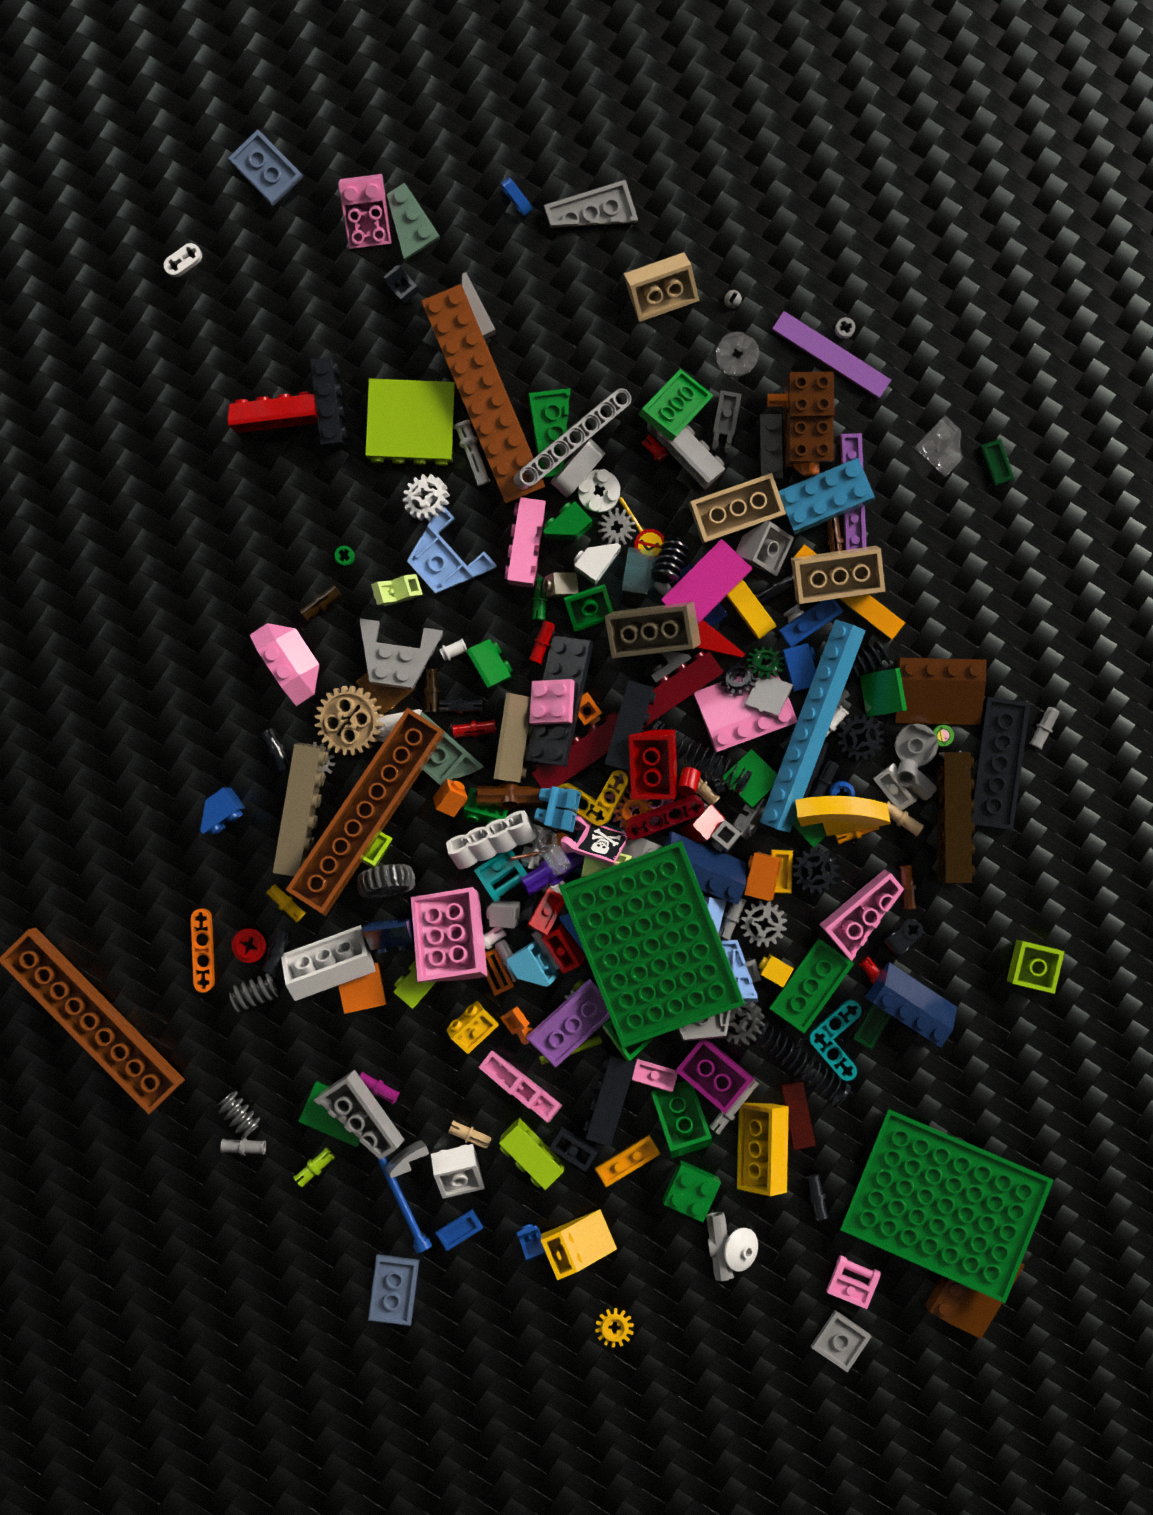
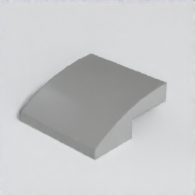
M420 1140L394 1156L385 1167L390 1178L411 1171L409 1162L428 1155L427 1146Z

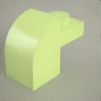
M417 574L404 575L391 581L371 584L377 605H393L423 595Z

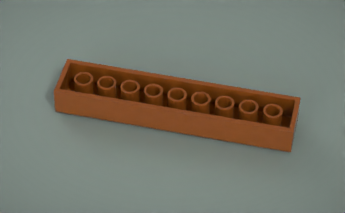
M462 284L422 300L423 308L505 504L544 489L545 484L542 478L527 489H519L514 483L516 472L530 462L533 456ZM523 473V480L529 483V476Z
M406 708L286 888V891L323 915H327L444 738V730L411 709Z
M37 928L28 929L0 957V963L148 1114L152 1113L185 1081Z

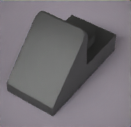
M673 651L660 653L667 665L664 666L661 663L652 670L654 674L651 675V679L656 684L660 679L691 659L690 655Z

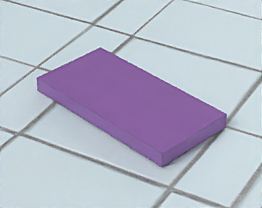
M589 979L526 1036L527 1040L555 1068L610 1018L599 988Z

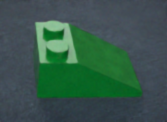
M688 1081L675 1083L672 1093L661 1089L651 1091L671 1158L712 1146V1137L696 1090Z

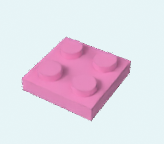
M572 679L532 681L529 723L532 725L572 723L575 681Z

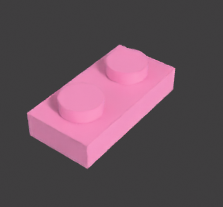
M637 1059L631 1081L672 1093L678 1073L673 1069Z

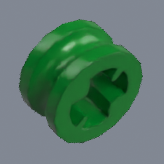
M340 546L335 551V559L340 565L348 566L353 563L355 554L350 547ZM346 550L349 551V560L346 561L344 559V561H341L340 552L343 551L345 553Z

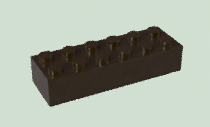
M971 752L936 753L937 881L943 883H972V878L975 877V866L972 865L975 845L971 843V835H974L975 832L974 822H971V813H974L975 809L974 800H971V791H974V779L971 778V770L974 769V758L971 757Z

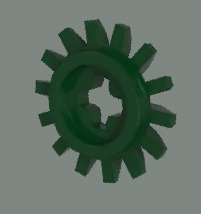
M762 647L761 651L757 648L754 649L756 654L750 652L749 656L752 659L747 658L746 662L750 663V665H747L748 669H754L752 674L760 671L759 678L765 673L767 679H770V673L777 677L778 674L776 672H783V669L780 667H785V663L780 662L784 660V657H778L780 652H772L773 648L771 647L769 650H765V647ZM762 660L770 661L769 667L766 665L762 666Z

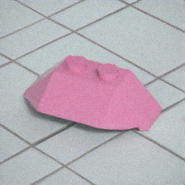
M267 623L250 634L258 653L281 688L296 706L315 695L320 664L297 629Z

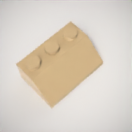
M684 252L624 273L627 289L639 322L699 301L692 266Z

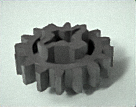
M745 1002V1005L731 1009L727 1036L724 1038L732 1045L735 1043L739 1047H741L742 1042L748 1046L750 1039L756 1041L755 1035L762 1034L759 1028L765 1026L760 1021L765 1018L760 1013L761 1008L753 1002Z

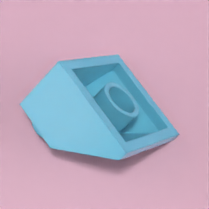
M535 940L506 959L508 970L511 974H515L517 979L547 987L559 976L558 972L553 970L545 955L540 953L541 949Z

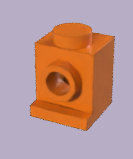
M587 692L582 695L578 717L584 726L589 724L591 727L601 720L599 715L602 712ZM585 707H589L591 709L590 715H585L583 713V709Z

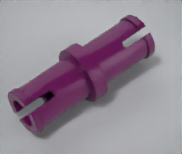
M364 1072L360 1074L359 1077L369 1091L372 1092L373 1096H379L394 1105L400 1092L386 1086L382 1080L377 1081Z

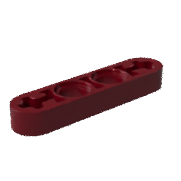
M687 796L627 819L624 822L623 830L628 838L633 840L639 839L702 814L705 806L699 796ZM696 802V808L692 809V803ZM678 809L679 813L676 817H669L671 810ZM652 817H659L657 824L649 825V820ZM635 825L636 831L632 832V826Z

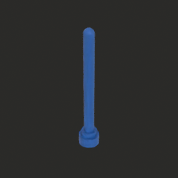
M386 1157L381 1160L378 1158V1163L414 1237L413 1247L416 1254L430 1248L432 1244L429 1238L422 1235L396 1178H390L385 1170L388 1164Z

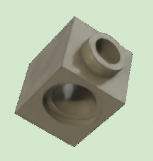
M551 573L545 576L543 588L546 592V598H564L577 594V573Z

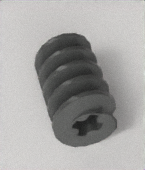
M268 973L265 974V981L258 976L257 984L250 979L249 987L242 982L241 990L236 985L233 986V993L230 992V1000L237 1013L242 1011V1007L247 1010L250 1008V1004L255 1007L258 1005V1001L263 1004L266 1002V998L271 1001L274 999V995L278 997L275 982Z
M235 1091L230 1093L215 1107L221 1106L218 1111L219 1114L227 1113L224 1120L232 1119L229 1126L237 1125L235 1133L243 1132L241 1140H243L259 1126L257 1124L260 1118L252 1119L254 1111L246 1112L249 1105L241 1106L243 1098L235 1100L238 1093Z

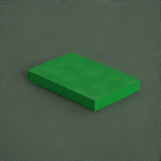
M316 1081L298 1122L358 1147L360 1139L353 1132L347 1131L344 1128L345 1125L336 1117L333 1118L329 1115L325 1107L321 1104L318 1105L314 1101L323 1090L329 1087Z

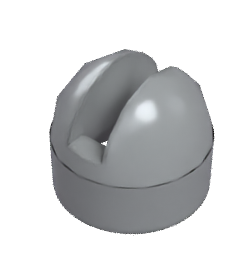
M736 290L728 291L724 297L725 305L728 308H737L741 303V294ZM733 294L737 295L733 303L729 302Z

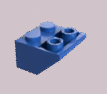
M222 788L205 800L200 830L202 834H217L226 828L224 825L226 822H234L243 815L242 811L246 808L232 788Z

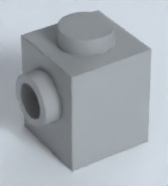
M724 820L711 835V845L717 851L721 852L723 850L727 853L740 837L741 832Z
M498 900L496 903L493 902L488 906L486 915L487 919H489L490 927L515 928L519 924L520 902Z

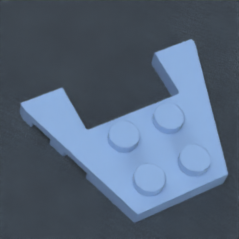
M444 506L445 512H437L438 518L433 516L423 536L419 539L407 560L436 594L497 567L485 552L467 566L444 541L439 533L455 519Z
M721 940L745 1002H758L757 993L747 970L738 940Z

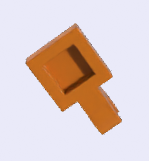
M518 1007L513 1008L500 1017L512 1035L517 1033L522 1044L530 1043L526 1036L534 1029L527 1027L530 1023Z

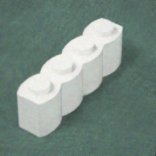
M517 811L505 819L492 821L486 827H478L466 835L453 837L446 842L448 854L457 868L464 869L474 865L477 861L490 859L497 853L507 852L517 845L527 844L537 836L535 827L526 812Z

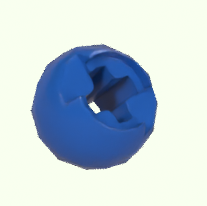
M845 781L834 783L828 791V796H837V793L842 788L843 792H847L848 797H855L853 786Z

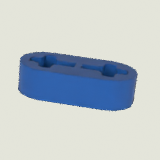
M510 177L500 183L501 188L522 216L527 215L533 210L526 197Z

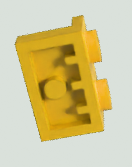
M476 1001L468 1006L458 1019L451 1022L447 1032L450 1038L469 1054L499 1024Z

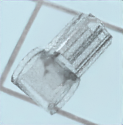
M550 830L542 831L538 835V855L545 859L553 874L560 875L565 873L571 867V863L559 846L556 834Z

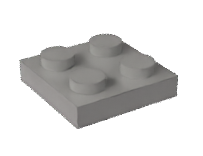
M834 1310L811 1344V1347L848 1372L872 1336Z

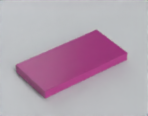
M721 539L661 601L665 605L694 601L697 623L699 624L752 571V567Z

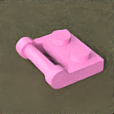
M840 1255L826 1292L867 1309L881 1272L862 1267ZM844 1268L869 1278V1283L860 1282L843 1275L842 1272Z

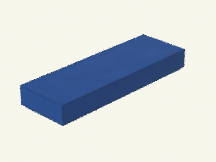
M835 599L820 601L778 632L789 648H792L841 614L843 610Z

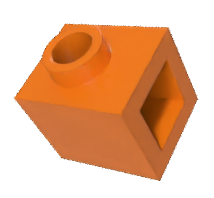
M447 778L433 796L436 810L455 817L460 808L465 806L468 798L462 783L451 781Z

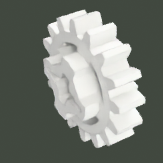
M422 474L421 480L415 477V483H408L407 485L410 489L403 492L407 496L403 499V502L406 504L405 509L410 512L409 514L412 517H417L420 521L424 517L431 521L432 515L438 518L437 512H445L443 505L449 504L445 499L450 496L446 491L447 486L439 477L435 478L432 474L428 478Z

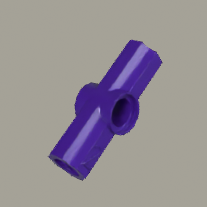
M574 852L563 853L556 858L554 856L549 857L539 865V868L520 878L526 892L532 895L549 884L556 885L560 883L568 873L584 864V858L582 855Z

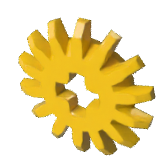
M614 1308V1314H611L609 1309H607L608 1316L600 1314L603 1321H596L597 1325H601L600 1328L595 1329L596 1333H602L598 1339L605 1338L604 1344L606 1346L611 1341L612 1347H615V1342H619L621 1347L623 1346V1339L627 1342L630 1340L626 1335H633V1331L629 1330V1327H634V1323L627 1322L631 1319V1316L623 1317L625 1314L624 1310L619 1315L617 1314V1308ZM613 1322H617V1325L621 1326V1329H617L616 1333H612V1329L608 1328Z

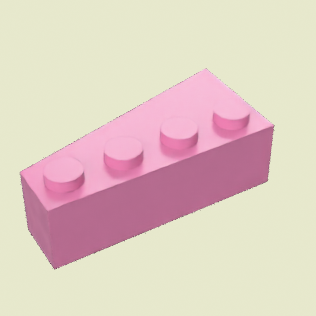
M520 497V502L515 503L514 515L517 516L516 524H512L511 536L514 537L513 545H509L508 557L511 559L510 565L506 566L505 579H507L509 585L534 588L546 501Z

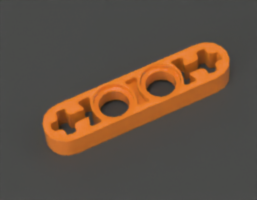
M201 908L195 910L191 915L193 984L197 991L204 993L213 988L215 975L212 915L209 910ZM200 912H202L203 916L207 917V920L203 921V928L208 927V930L196 931V927H201L200 920L196 919ZM201 933L208 937V942L204 946L199 945L197 942V936ZM200 955L208 957L209 964L206 967H201L198 964V957ZM209 969V973H205V980H209V984L203 988V985L199 984V981L203 979V973L198 974V970L205 971Z

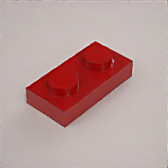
M548 887L527 926L543 936H547L565 903L563 896Z

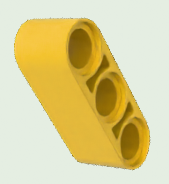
M743 580L726 596L758 639H761L776 627L773 619Z

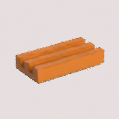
M494 948L485 952V956L500 985V989L497 990L487 969L486 978L494 996L513 988L514 984L506 967L502 966L503 961L497 949ZM492 954L495 955L497 962L508 983V985L506 986L504 985L500 977V974L494 964V961L491 957Z

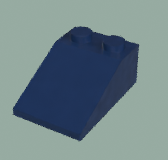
M412 917L371 922L362 927L370 950L376 949V953L388 952L390 947L406 950L410 949V945L414 944Z

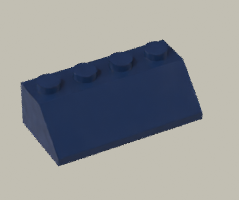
M670 831L665 846L682 840L701 890L738 905L746 886V862Z
M888 962L865 998L941 1048L953 1031L957 1007Z

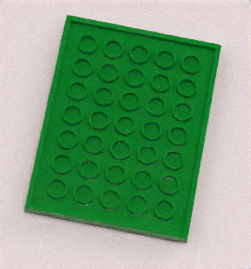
M682 840L559 886L622 1048L745 1005V1000Z
M888 1109L840 1230L1006 1303L1054 1180Z

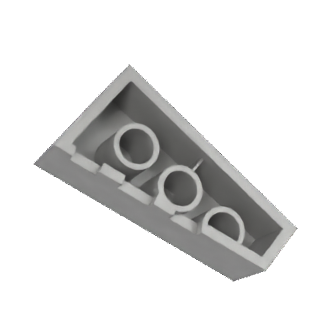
M355 1070L323 1090L314 1099L318 1105L321 1104L328 1110L327 1113L333 1118L336 1117L343 1123L347 1131L353 1132L360 1139L359 1141L380 1160L398 1149L404 1141V1138Z

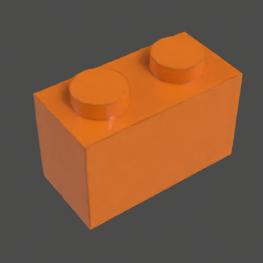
M760 852L750 856L748 862L750 873L749 877L746 876L744 895L767 901L773 900L783 858Z

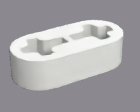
M193 243L184 245L165 260V271L171 277L182 276L201 261V250ZM189 250L195 252V258L192 259L191 257H188ZM174 262L175 264H178L177 271L171 269V263Z

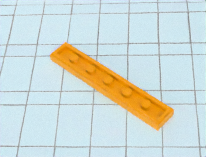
M804 544L794 558L816 555L817 553ZM869 594L838 598L890 640L895 637L905 624L903 620Z

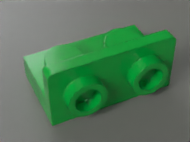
M470 787L462 818L470 823L488 825L492 821L505 819L509 810L502 809L500 806H477L476 788Z

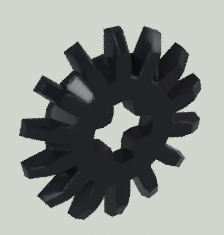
M736 662L734 667L731 664L728 665L730 670H723L726 676H720V679L725 680L721 683V686H727L724 689L726 692L732 689V695L736 693L737 689H739V695H742L743 688L750 692L748 686L755 687L756 684L753 682L759 679L758 677H753L756 674H752L753 669L747 668V662H744L743 666L739 662ZM737 675H740L741 677L745 676V678L742 679L743 682L741 683L734 680L737 679Z

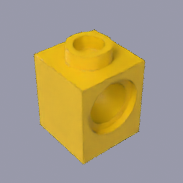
M770 954L767 958L763 957L758 966L761 969L759 973L782 987L785 986L794 968Z

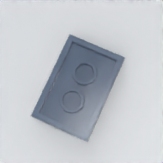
M259 130L255 131L228 158V161L272 206L303 178V175Z
M385 1255L376 1256L368 1321L411 1326L419 1260Z

